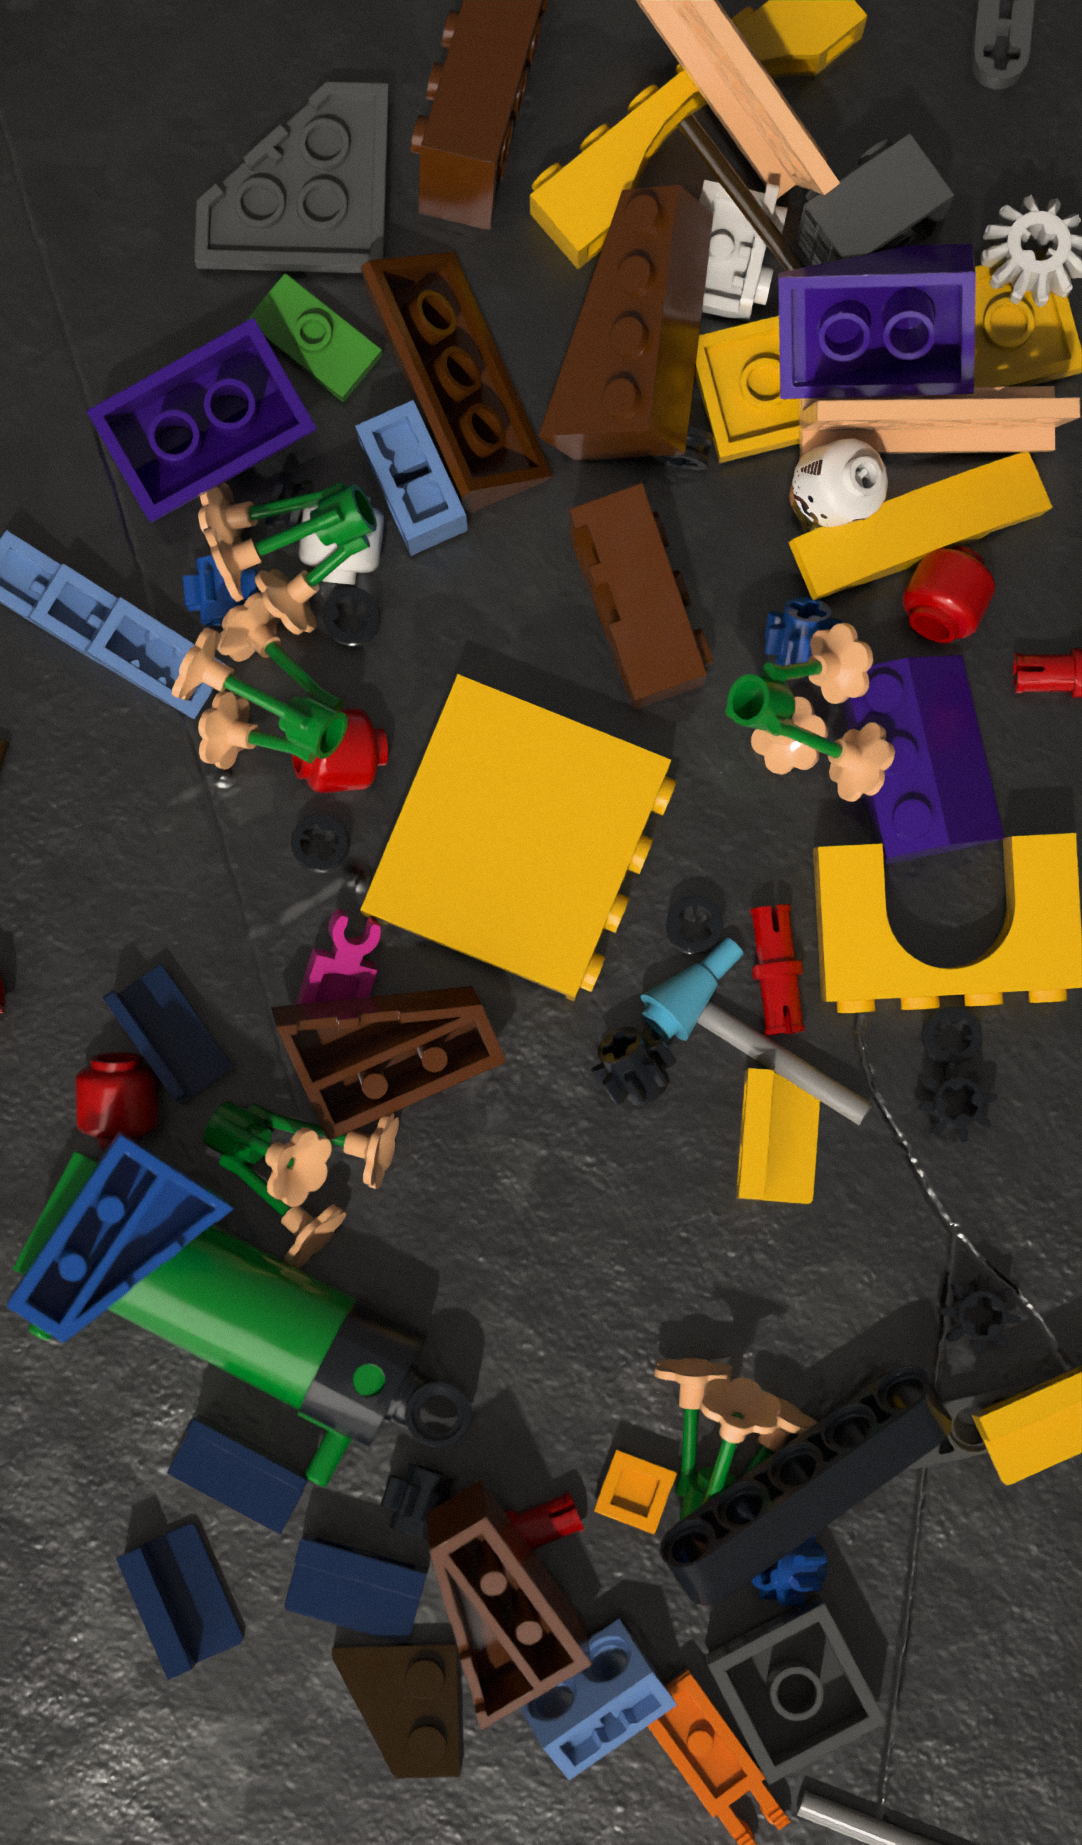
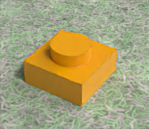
M615 1449L593 1511L655 1535L677 1472Z

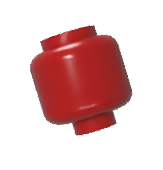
M954 546L951 549L940 548L927 554L919 561L904 591L902 604L909 617L910 625L917 633L934 642L950 643L955 639L967 638L978 629L994 597L996 583L990 570L985 566L984 559L976 551L964 546Z
M356 708L340 710L346 714L348 726L341 744L329 757L325 759L316 757L309 764L291 754L297 779H306L310 788L320 793L363 790L372 785L376 777L377 767L386 766L388 743L384 729L374 728L370 717L364 710Z
M112 1052L92 1056L90 1058L91 1065L81 1069L75 1077L76 1122L78 1129L88 1136L99 1138V1147L102 1149H107L119 1130L136 1141L137 1137L152 1132L159 1124L158 1077L153 1069L142 1064L141 1055L134 1053Z

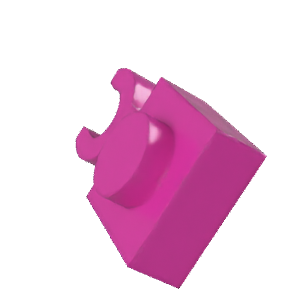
M335 910L329 921V933L334 942L332 950L330 952L313 947L295 1005L370 996L378 970L373 962L362 960V958L370 953L380 940L381 928L376 918L368 917L364 932L358 937L351 938L344 935V930L348 923V916L345 910Z

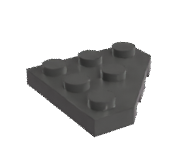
M325 82L308 98V104L284 126L279 124L243 157L244 162L218 186L214 184L197 200L194 257L196 268L362 273L361 266L368 260L384 259L389 83Z

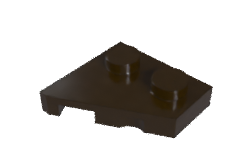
M457 1642L333 1645L332 1659L394 1778L460 1777Z

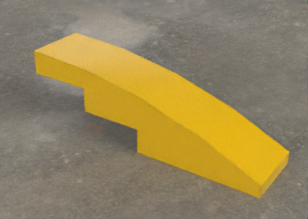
M1021 452L887 500L882 503L877 512L865 520L836 527L822 526L793 538L788 543L812 600H816L915 567L924 556L937 549H951L954 546H965L977 542L991 532L1039 517L1053 507L1030 453Z

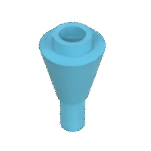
M725 937L699 964L695 963L642 994L641 1001L646 1009L641 1015L646 1024L652 1027L656 1034L665 1040H669L674 1035L686 1041L717 988V981L743 956L742 949L732 939Z

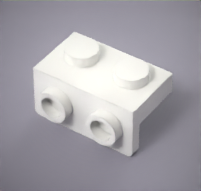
M704 180L699 202L713 212L702 312L749 322L753 303L766 305L774 268L762 265L766 250L765 243L721 184ZM767 183L765 193L749 190L782 234L788 208L776 205L780 186Z

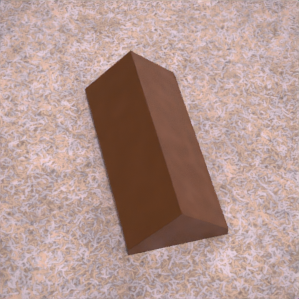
M455 252L368 260L363 264L361 270L367 296L466 515L553 476Z

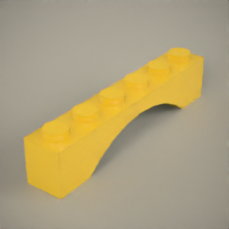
M768 0L756 11L751 6L746 7L731 20L771 78L775 79L790 76H816L862 38L868 15L855 0ZM680 63L675 69L677 75L659 89L656 84H653L644 89L628 106L627 110L630 114L612 128L608 123L599 126L580 145L582 153L565 167L560 162L553 164L540 174L532 184L534 192L530 194V214L577 269L581 268L602 250L622 190L637 189L645 168L663 141L678 127L677 124L691 113L693 114L708 104Z

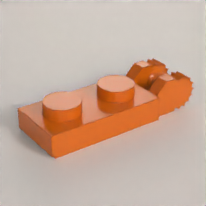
M686 1668L668 1681L665 1685L677 1706L649 1724L648 1728L712 1818L716 1815L719 1817L738 1845H757L751 1828L745 1820L739 1818L730 1806L741 1796L751 1791L760 1804V1810L771 1825H775L778 1830H781L791 1822L789 1817L763 1782L766 1779L763 1772L690 1670Z

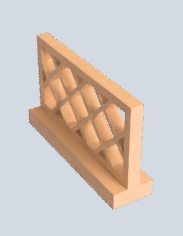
M636 0L764 185L767 187V183L780 186L777 198L781 197L795 185L826 195L840 184L826 163L827 157L718 0Z
M1055 386L974 387V394L803 398L799 399L800 455H804L816 446L850 438L868 443L879 454L1051 452L1055 450V428L1080 418V398H1055Z

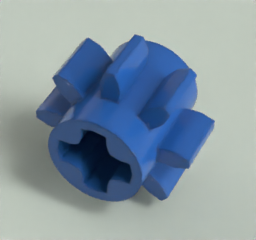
M212 555L196 559L197 575L182 576L185 606H187L189 612L200 610L201 624L206 626H222V620L230 609L238 605H244L251 595L260 592L254 579L257 575V569L242 570L240 588L244 599L238 602L235 599L233 600Z
M810 597L792 598L785 603L783 614L769 611L764 639H766L764 652L768 655H776L775 663L782 666L807 662L812 656L810 641L813 634L819 630H831L834 625L842 623V620L831 618V608L818 599L812 600Z
M816 1534L751 1580L760 1589L759 1598L761 1600L777 1599L779 1606H805V1592L822 1590V1583L827 1575L828 1561L822 1546L815 1542Z

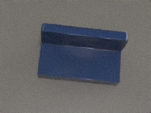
M159 964L120 993L112 990L102 997L176 1103L186 1105L236 1069L164 965Z
M202 1415L192 1418L186 1429L189 1432L167 1474L281 1535L310 1482L306 1478V1471Z
M189 1523L126 1551L116 1558L167 1680L192 1670L197 1663L239 1645L243 1641L244 1634L196 1524Z
M305 1533L300 1539L294 1560L296 1566L285 1601L286 1610L395 1642L407 1643L411 1635L429 1568Z

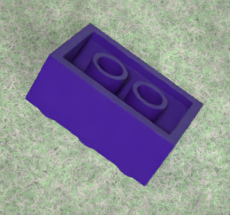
M254 317L86 411L150 524L317 431L314 422Z
M962 655L907 657L872 665L867 671L869 677L867 692L861 697H848L843 702L848 730L856 729L860 731L870 722L877 723L885 728L886 741L892 743L895 749L894 760L890 767L884 771L885 780L881 789L871 796L863 794L874 844H883L884 866L1003 840L1004 834Z

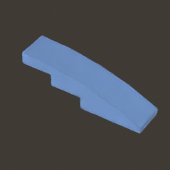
M3 531L0 536L1 604L192 719L196 718L214 688L202 682L186 701L172 695V688L179 676L180 665L187 652L195 644L123 598H117L67 565L57 563L9 531Z

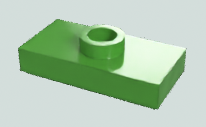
M284 273L245 320L246 322L254 317L267 342L343 403L383 356L382 349L286 273Z

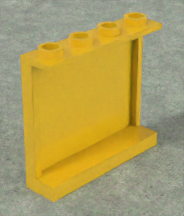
M457 674L360 911L364 917H373L384 925L389 923L562 993L566 995L567 999L575 1002L580 988L589 992L593 991L606 958L595 953L604 929L616 933L630 899L619 894L628 870L640 874L654 840L643 835L652 812L664 815L675 789L677 780L667 776L671 759Z

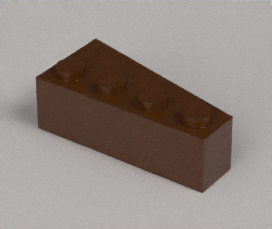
M463 0L460 12L449 10L442 37V47L449 49L445 64L434 62L432 66L426 99L434 102L429 117L424 115L418 116L411 142V153L420 155L418 213L491 230L496 210L494 205L496 178L504 179L509 159L508 151L513 132V119L519 120L529 68L525 67V64L533 65L549 0Z
M680 185L622 190L538 435L539 438L574 460L685 454L713 212Z

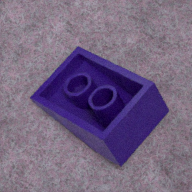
M972 244L909 245L778 273L780 399L974 394L976 271Z

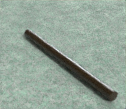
M691 113L677 124L678 128L785 271L806 267L694 115Z

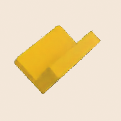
M748 1068L745 1071L736 1198L809 1204L813 1201L820 1100L779 1074L774 1073V1070Z
M1082 1365L971 1414L1002 1483L1011 1485L1082 1453Z

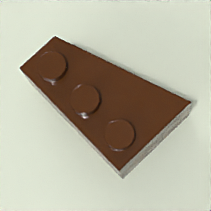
M643 484L631 486L569 509L568 536L633 710L704 685L707 676L705 666L713 664L712 655L702 629L698 628L692 631L684 608L691 605L689 593L679 569L674 571L671 569L664 549L669 547L666 531L658 512H652Z
M473 986L271 1007L276 1028L329 1141L507 1062Z
M482 1480L426 1513L429 1552L449 1622L452 1624L460 1652L461 1664L474 1701L480 1730L492 1725L592 1665L586 1624Z

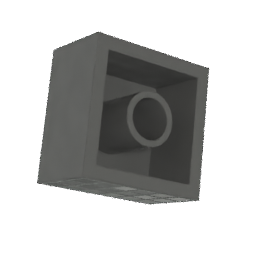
M911 133L894 144L887 138L872 146L859 158V168L842 179L837 174H834L840 184L826 195L814 192L812 189L806 194L805 197L808 202L804 204L803 213L801 214L796 243L812 266L903 246L923 245L941 232L954 194Z
M819 1595L806 1601L805 1606H797L704 1655L707 1665L769 1785L887 1723L826 1604Z

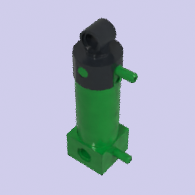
M74 1152L13 1267L14 1271L22 1275L24 1274L100 1158L91 1154ZM213 1224L106 1309L299 1410V1416L326 1429L327 1431L305 1472L308 1480L322 1487L329 1484L350 1442L369 1450L384 1422L388 1424L393 1422L405 1428L420 1443L434 1448L447 1447L457 1442L467 1431L470 1424L472 1407L465 1390L455 1382L437 1379L418 1369L419 1365L415 1364L429 1333L360 1297L357 1300ZM30 1323L28 1329L31 1334L45 1341L52 1339L53 1336ZM440 1394L447 1396L454 1402L457 1408L458 1417L456 1423L445 1431L430 1429L421 1418L420 1410L422 1403L432 1395Z

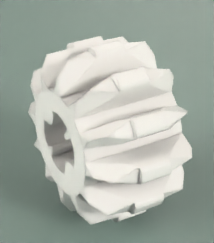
M1032 195L1024 198L1020 212L1014 207L1005 205L998 214L1000 224H989L984 232L983 239L991 247L982 252L980 257L981 265L989 268H998L989 282L992 289L1001 288L1008 282L1014 286L1010 294L1012 304H1018L1025 292L1031 291L1036 306H1045L1049 299L1050 290L1056 295L1065 298L1073 288L1070 278H1082V258L1079 257L1082 255V235L1073 234L1078 228L1081 219L1079 214L1068 215L1063 220L1057 217L1061 204L1058 198L1051 199L1045 211H1039L1037 201ZM1027 242L1034 243L1037 252H1047L1043 261L1036 260L1033 251L1024 250Z

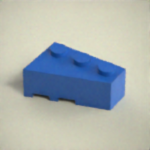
M119 1130L8 1296L6 1307L64 1343L132 1290V1287L161 1264L170 1260L185 1245L214 1222L222 1219L234 1208L230 1201Z

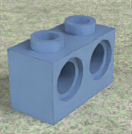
M414 400L355 425L359 444L410 556L468 531L466 513Z
M620 1619L588 1638L592 1659L591 1666L520 1707L542 1748L568 1780L577 1776L677 1706V1703L646 1653Z

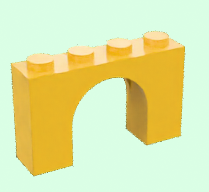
M1076 833L1003 838L1006 913L1001 931L993 944L978 958L966 964L949 968H937L920 962L907 953L893 935L886 911L883 844L813 848L821 1000L825 1002L837 1001V1013L876 1011L875 999L900 998L901 1010L940 1008L939 996L964 994L965 1006L1003 1004V992L1028 991L1029 1003L1067 1001V989L1082 988V932Z

